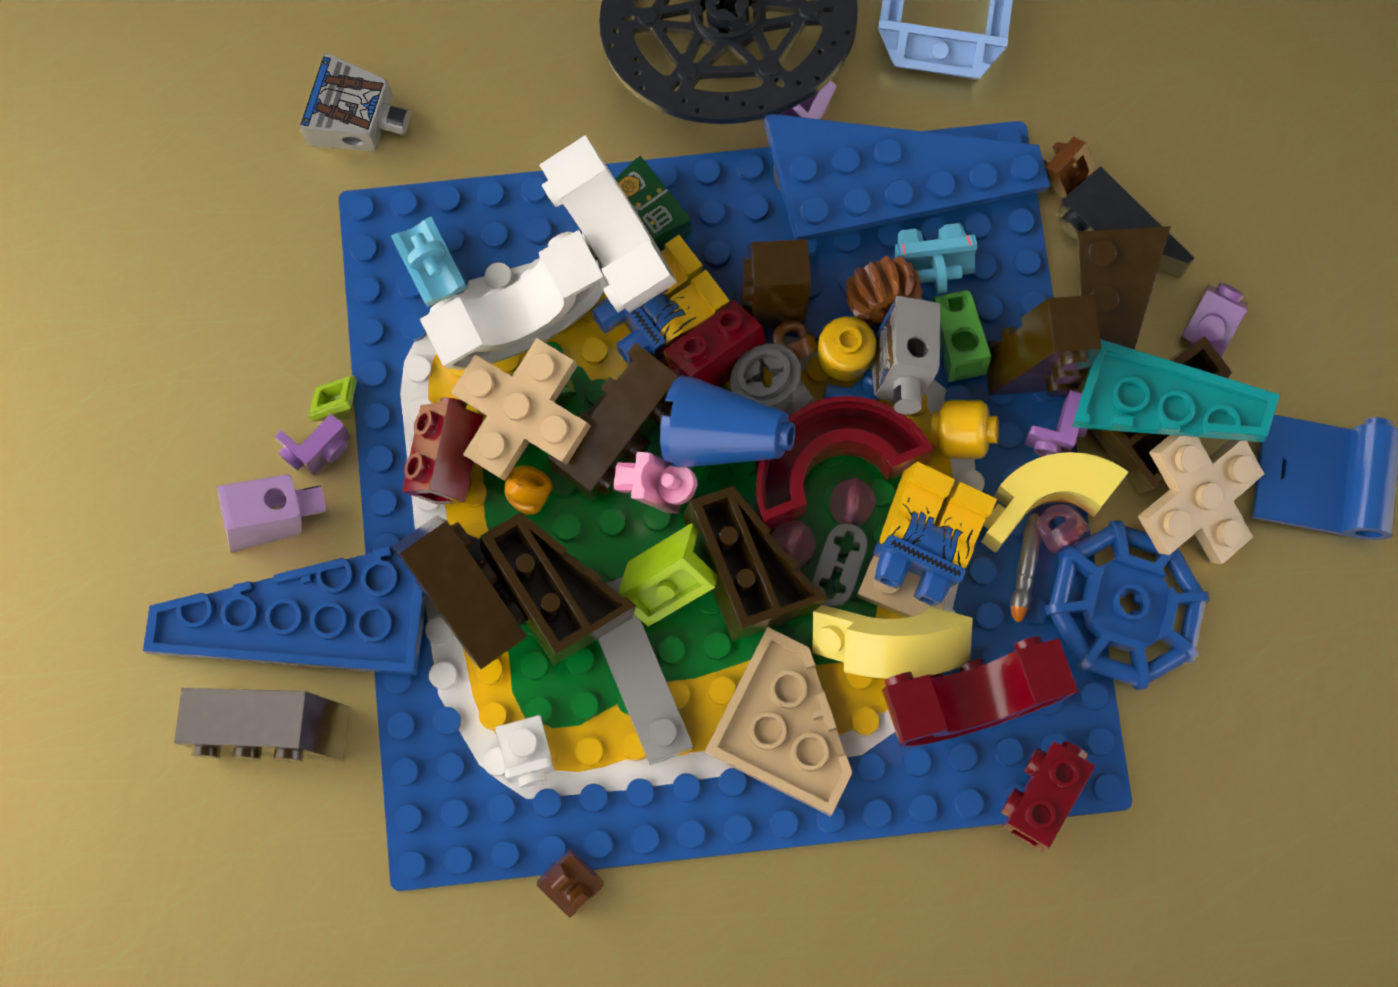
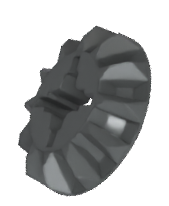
M764 344L756 346L745 352L735 363L730 376L731 389L734 393L777 409L778 404L785 399L793 400L794 390L796 387L802 386V367L797 356L790 349L782 345ZM763 367H766L773 376L771 388L768 389L761 382L763 381L762 374H764Z

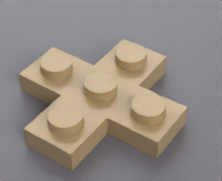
M538 338L535 339L513 376L508 375L475 354L451 394L487 416L463 455L504 481L529 442L567 465L591 427L584 420L554 403L578 364Z
M1169 435L1149 452L1170 489L1138 516L1158 553L1170 555L1195 534L1210 562L1223 564L1253 538L1234 503L1238 496L1264 475L1247 441L1228 440L1212 455L1208 456L1198 437Z

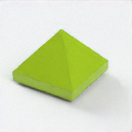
M354 375L316 387L309 412L310 420L324 421L330 414L338 420H348L357 383L356 377Z

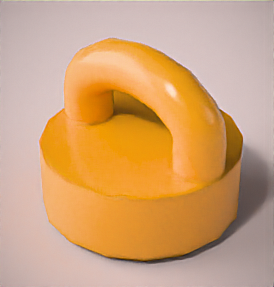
M526 465L513 467L506 479L505 496L508 502L519 512L525 515H535L539 513L552 491V482L544 472L537 468Z

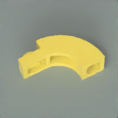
M1056 453L1030 461L1015 470L999 486L994 497L1007 507L1005 508L998 503L991 515L986 518L983 526L988 531L981 542L996 553L1021 520L1031 510L1046 503H1069L1083 509L1094 517L1128 474V471L1107 459L1085 453Z
M822 605L813 611L812 653L844 662V672L861 676L890 678L905 672H912L913 678L928 674L930 676L958 668L970 660L973 618L930 607L923 613L912 617L880 619Z

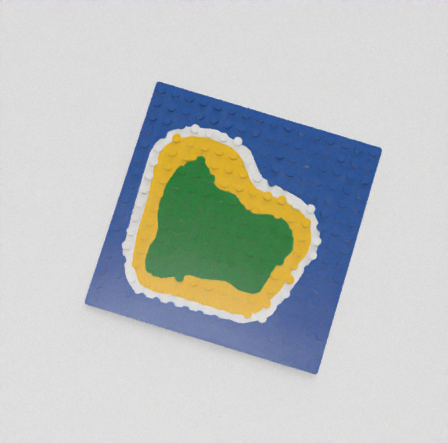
M1021 121L923 131L1030 144L1027 126ZM770 147L644 160L691 218V235L684 239V242L703 265L702 272L708 271L730 300V303L735 300L742 306L743 258H747V246L751 242L794 240L783 195L779 188L775 186L774 161ZM633 161L609 163L606 166L613 177L616 178ZM543 170L349 190L342 192L339 196L352 376L354 375L357 379L354 392V409L365 554L373 553V550L393 546L436 515L447 520L450 525L458 521L467 534L480 539V536L520 513L508 502L505 496L506 480H502L475 462L471 472V486L467 492L465 503L437 505L402 492L405 479L404 468L410 456L415 433L414 422L419 414L420 405L440 403V399L443 397L459 399L451 394L465 369H449L442 365L420 321L422 317L430 314L432 306L426 307L391 235L411 229L423 220L432 217L467 286V289L451 298L454 300L458 297L465 299L481 298L495 288H507L519 281L520 276L525 271L537 265L540 259L539 252L549 247L548 243L551 239L564 232L574 233L579 230L582 234V231L566 207L562 204L556 208L542 187V184L548 181ZM1038 194L808 240L811 287L805 326L809 334L813 333L817 342H819L822 330L832 320L844 316L854 317L846 301L847 287L845 281L854 275L856 268L869 265L870 260L877 262L884 256H888L891 260L894 259L895 245L898 244V233L901 230L917 229L921 231L923 241L938 239L939 229L944 225L960 223L966 235L975 234L976 237L975 273L964 274L959 279L947 280V292L943 294L969 290L974 300L986 341H1002L1003 330L1007 327H1015V331L1022 327L1021 317L1047 298H1054ZM599 259L596 260L599 269L603 267ZM933 282L920 285L923 291L921 294L922 300L932 302L933 296L943 295L936 294ZM605 292L580 319L544 342L578 364L571 375L577 395L569 402L560 405L577 417L582 412L588 413L605 394L600 388L609 377L616 381L628 367L619 354L616 343L629 335L631 331L622 323L605 334L592 316V310L602 300L607 298ZM876 323L869 327L876 334L880 326ZM763 329L766 344H773L772 335L775 329ZM794 331L786 333L783 337L785 345L799 339L798 334ZM940 347L938 373L921 399L922 408L914 414L904 415L921 429L932 446V414L934 411H940L945 401L981 400L986 403L990 416H998V443H989V449L981 459H949L941 454L939 447H933L934 451L926 466L954 478L953 486L962 482L994 497L999 486L1009 475L1026 463L1042 457L1034 453V448L1025 445L1027 434L1032 426L1056 431L1062 405L1067 395L1050 397L1045 391L989 396L987 375L948 382ZM529 350L492 365L508 375L513 374ZM817 352L799 360L802 367L801 382L813 396L814 400L812 403L823 399L827 383L850 388L864 377L863 375L851 381L834 379L827 375L820 367ZM663 357L659 361L668 368L666 358ZM763 367L764 374H762L763 381L761 382L768 389L772 385L773 376L766 367ZM728 381L726 384L732 391L730 381ZM879 400L894 408V401ZM467 404L466 409L483 415V423L487 416ZM658 426L648 438L651 444L645 453H651L663 459L660 445V426ZM530 442L514 466L526 465L537 468L544 472L552 482V491L539 513L525 516L567 549L566 552L586 568H591L602 577L601 580L605 583L623 577L627 563L686 527L682 516L690 500L734 486L756 513L755 491L760 460L688 467L697 478V488L695 494L688 502L680 504L679 514L663 512L632 499V493H621L614 489L607 496L600 493L592 502L552 470L548 458L550 455ZM1076 443L1071 452L1078 453ZM850 455L830 457L813 467L803 482L807 502L805 515L772 529L769 534L787 555L790 553L799 563L797 567L812 584L826 539L831 530L845 523L854 524L861 528L867 538V550L852 595L848 603L840 610L880 619L905 618L857 598L861 584L874 556L873 552L877 542L880 541L881 533L902 475L887 481L875 465L861 457ZM630 459L627 463H636V462H633V461ZM997 499L996 504H995V506H994V508H995V507L997 506V504L999 503V504H1001L1003 507H1005V508L1007 507V506L1004 505L1002 502H1000L998 499ZM1063 502L1040 505L1031 510L1021 520L996 553L981 542L988 531L987 528L982 526L974 545L972 556L965 568L966 571L962 582L950 587L949 592L945 596V611L973 618L969 661L981 658L984 659L985 664L1014 652L1015 643L1034 636H1041L1042 642L1060 639L1078 692L1030 714L953 739L918 747L902 748L900 747L882 693L883 688L886 686L884 680L888 678L867 677L844 672V662L813 654V613L771 628L810 648L816 672L829 703L844 753L847 755L852 770V775L831 817L705 754V750L766 631L764 630L732 642L712 590L649 627L641 621L693 744V749L650 766L598 639L553 666L529 626L521 625V628L528 637L486 667L480 669L472 661L445 621L439 617L438 610L428 596H426L417 675L374 672L389 873L392 888L396 891H410L542 876L570 849L592 870L1003 825L1007 816L1001 813V809L1014 788L1022 792L1030 775L1023 771L1037 747L1045 751L1047 746L1054 741L1060 745L1063 741H1067L1080 747L1088 754L1086 760L1095 765L1092 774L1067 817L1120 812L1129 809L1132 805V796L1114 680L1088 670L1084 672L1079 671L1075 667L1076 660L1051 617H1046L1045 606L1050 603L1060 562L1057 555L1058 552L1065 545L1072 546L1091 536L1087 512L1075 505ZM1037 513L1041 517L1043 526L1032 591H1030L1033 599L1023 620L1016 622L1011 614L1010 599L1012 593L1016 590V574L1024 529L1029 517ZM845 535L843 541H834L833 544L840 547L837 562L845 564L850 551H859V548L853 546V537ZM1094 555L1087 558L1095 564ZM833 570L830 581L828 583L820 582L819 584L820 587L825 589V595L828 599H833L836 593L844 594L845 590L838 587L841 572ZM1077 570L1069 602L1082 600L1087 578ZM1071 614L1090 647L1096 637L1086 628L1083 614ZM1108 645L1105 646L1099 655L1110 658ZM955 668L942 674L943 676H947L959 672L958 669ZM540 715L555 771L545 774L547 781L519 788L518 781L509 783L506 779L505 766L495 727Z

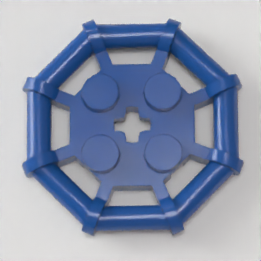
M1121 520L1110 521L1104 529L1072 546L1065 545L1057 554L1060 562L1050 603L1045 606L1046 617H1051L1075 658V667L1079 671L1084 672L1088 670L1131 684L1135 690H1143L1148 688L1150 682L1182 664L1194 662L1199 655L1196 647L1205 605L1210 602L1209 592H1205L1201 588L1179 547L1170 555L1160 554L1146 532L1125 526ZM1109 546L1113 548L1114 559L1100 567H1097L1087 559ZM1128 546L1155 554V560L1151 562L1130 555ZM1166 564L1183 593H1177L1174 587H1168L1164 580V577L1167 575L1163 570ZM1077 570L1087 578L1082 600L1069 602ZM1127 592L1133 594V602L1139 605V611L1134 610L1130 614L1126 613L1120 605V598L1125 597ZM1183 605L1186 606L1179 634L1173 629L1177 607ZM1071 614H1083L1086 628L1096 637L1090 647ZM1159 640L1164 641L1170 646L1171 650L1147 663L1146 647ZM1106 645L1130 653L1131 665L1099 654Z

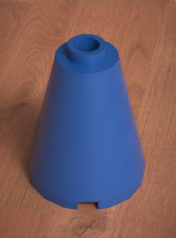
M679 376L674 380L667 393L665 401H672L673 406L671 416L662 415L660 445L662 457L665 462H671L670 466L684 468L780 459L785 450H791L793 447L795 425L789 422L788 414L784 411L692 376Z

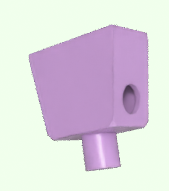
M280 475L217 486L230 552L302 533L301 517L326 512L321 485L295 490L291 475ZM281 507V509L274 510L272 508Z

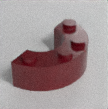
M840 396L819 400L789 416V422L795 425V440L792 449L785 450L780 459L760 460L755 491L756 513L770 530L803 517L807 505L803 482L812 468L827 458L840 455L861 457L875 465L888 481L902 475L904 470L916 462L924 465L928 464L934 449L921 429L904 414L896 412L893 407L883 402L857 396Z
M1041 636L1030 637L1015 643V651L987 664H985L983 658L972 660L957 668L959 673L943 676L940 673L913 678L912 672H905L884 680L886 686L883 688L882 693L900 747H918L977 732L1030 714L1077 693L1078 690L1060 639L1042 642Z

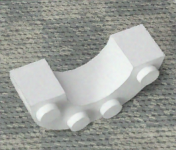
M586 135L540 164L548 181L542 184L543 189L556 208L562 204L566 207L582 231V236L594 258L598 257L603 266L600 271L606 282V288L603 290L618 313L623 309L631 313L677 283L674 274L653 238Z
M579 230L574 233L564 232L551 239L548 243L549 247L539 252L540 259L537 265L525 271L520 276V280L507 288H495L481 298L465 299L458 297L455 300L448 298L432 306L430 314L422 317L420 321L442 365L449 369L463 370L467 368L475 354L490 364L506 360L529 350L536 338L545 342L587 313L603 294L606 282Z

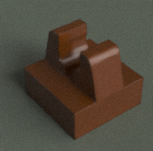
M1072 137L1068 143H1055L1052 148L1056 156L1050 162L1043 160L1049 182L1053 186L1056 195L1062 198L1070 194L1096 170L1087 143L1076 137Z
M572 849L568 850L537 880V887L569 918L604 886V881Z

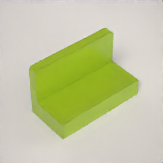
M692 523L627 563L618 593L622 597L626 596L636 604L634 614L648 627L715 588L718 575L693 552L699 530Z

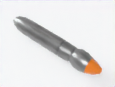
M1037 513L1029 517L1024 529L1016 574V590H1014L1010 599L1011 614L1016 622L1023 620L1033 599L1030 591H1032L1043 526L1041 517Z

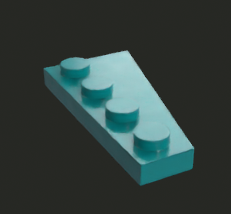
M1100 339L1102 349L1091 366L1071 426L1075 428L1264 442L1268 436L1280 394Z

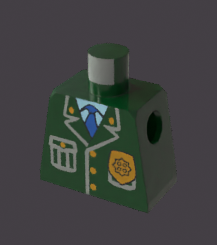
M641 156L637 157L615 178L660 251L665 249V244L676 236L680 235L684 240L691 235V218Z

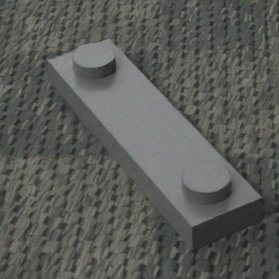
M623 577L606 584L618 593ZM634 614L632 619L602 636L598 641L650 766L693 749V744L641 620Z

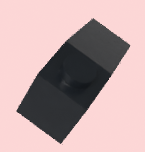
M1101 166L1062 200L1056 214L1063 230L1075 239L1076 233L1081 231L1163 227ZM1170 233L1168 234L1158 271L1181 278L1195 257Z

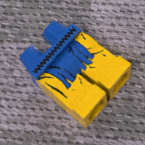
M680 235L666 243L665 249L661 251L677 280L675 285L631 313L626 309L618 313L608 297L592 310L594 321L605 334L622 323L631 331L629 335L616 343L619 354L628 366L632 362V358L627 352L635 342L657 360L665 357L663 350L669 347L675 339L686 335L730 303V300L708 271L702 272L703 265Z
M916 462L904 470L881 533L880 541L877 542L873 555L879 557L874 579L884 585L897 589L902 586L907 571L921 577L914 597L925 604L935 607L942 603L950 587L962 582L966 571L965 568L972 556L976 540L985 519L991 515L997 499L962 482L953 486L954 478L920 462Z

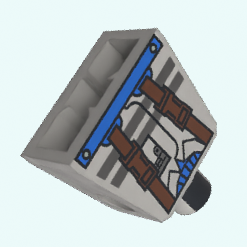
M324 53L299 128L306 144L310 146L374 151L378 146L383 130L402 135L406 133L411 112L410 109L391 105L393 95L386 79Z
M896 296L875 334L877 341L876 355L871 364L874 395L879 399L894 401V410L900 414H914L922 408L921 399L938 373L940 365V303Z

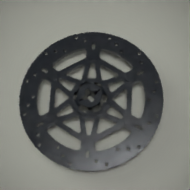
M602 0L599 17L600 36L607 61L616 77L633 95L647 105L680 119L708 124H735L765 119L770 114H780L796 107L820 91L840 70L851 51L857 31L858 5L857 0H693L674 5H668L670 0H656L651 7L637 8L635 7L637 0ZM749 6L753 9L754 21L751 24ZM705 10H706L708 28H707L705 25H703V23H704L703 12H704ZM767 11L793 13L792 15L771 19L766 18ZM688 14L691 18L690 22L663 20ZM806 26H822L823 29L819 40L809 55L793 70H785L780 63ZM790 28L777 49L771 50L764 32ZM652 33L676 66L670 75L665 76L661 74L645 59L636 44L635 34ZM666 33L693 35L684 54L679 53ZM752 42H756L763 59H756L744 47ZM701 44L712 47L699 62H693ZM726 51H731L745 64L712 66ZM757 77L762 83L761 86L733 92H712L694 88L701 79ZM776 83H781L783 87H779Z

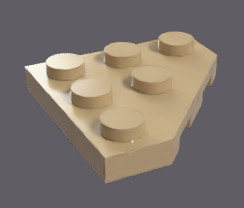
M767 627L705 750V754L831 817L852 775V770L847 755L844 753L825 692H823L809 647Z

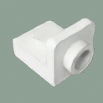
M538 715L495 727L505 766L504 772L508 782L514 783L518 781L519 788H524L547 781L545 774L554 772L555 769L541 716Z

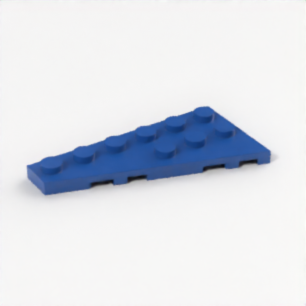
M777 114L767 115L763 119L794 240H812L1046 192L1050 187L1040 147L1035 144Z
M388 546L373 550V553L349 559L339 558L275 574L272 578L235 584L232 588L208 594L202 592L150 605L143 651L148 654L417 675L427 595L419 587L403 560Z

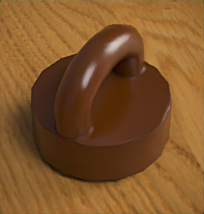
M789 320L775 328L772 335L773 344L782 345L790 349L797 356L798 360L818 351V342L814 334H809L802 322ZM790 331L796 332L799 339L785 345L783 341L784 335Z

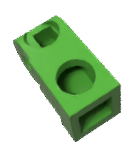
M963 290L933 296L932 302L940 303V347L944 358V370L947 381L952 382L987 375L991 354L970 291Z

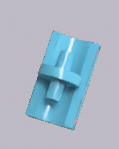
M432 217L423 220L411 229L391 235L427 308L467 289Z
M960 223L944 225L939 229L938 239L923 241L922 233L917 229L901 230L898 233V244L895 245V258L904 257L905 261L912 263L914 270H917L922 283L933 282L936 294H943L947 292V280L959 279L964 274L975 273L977 241L975 234L966 235Z

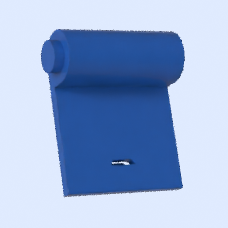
M1274 414L1266 440L1259 442L1258 463L1264 475L1255 482L1252 518L1359 539L1385 540L1393 536L1398 480V428L1393 426V421L1379 417L1367 418L1365 424L1347 429ZM1282 462H1283V474H1282V479H1281Z

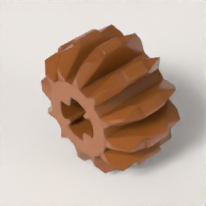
M884 256L877 262L870 260L869 265L856 268L854 275L845 281L847 287L846 301L850 312L854 314V317L866 322L869 326L876 323L879 326L881 325L896 296L922 300L921 294L923 291L920 286L922 282L917 270H914L912 263L906 262L904 257H896L891 260L888 256Z

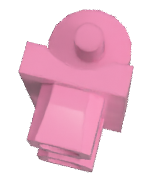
M637 452L636 463H617L614 490L621 493H632V499L663 512L679 514L680 504L688 502L695 494L697 478L688 467L677 468L670 466V462H665L664 459L651 453Z

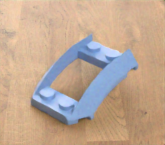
M882 0L878 30L894 67L980 79L1007 47L1013 0H989L985 35L903 23L901 18L904 0Z

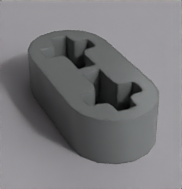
M845 523L836 526L831 530L826 539L812 585L815 588L819 587L825 594V589L820 587L819 584L820 582L828 583L833 570L842 573L838 587L845 590L844 594L836 593L833 599L827 598L822 605L841 609L848 603L852 595L868 543L864 532L854 524ZM845 535L854 538L853 546L859 548V551H850L845 564L837 562L840 547L833 543L835 540L843 541Z

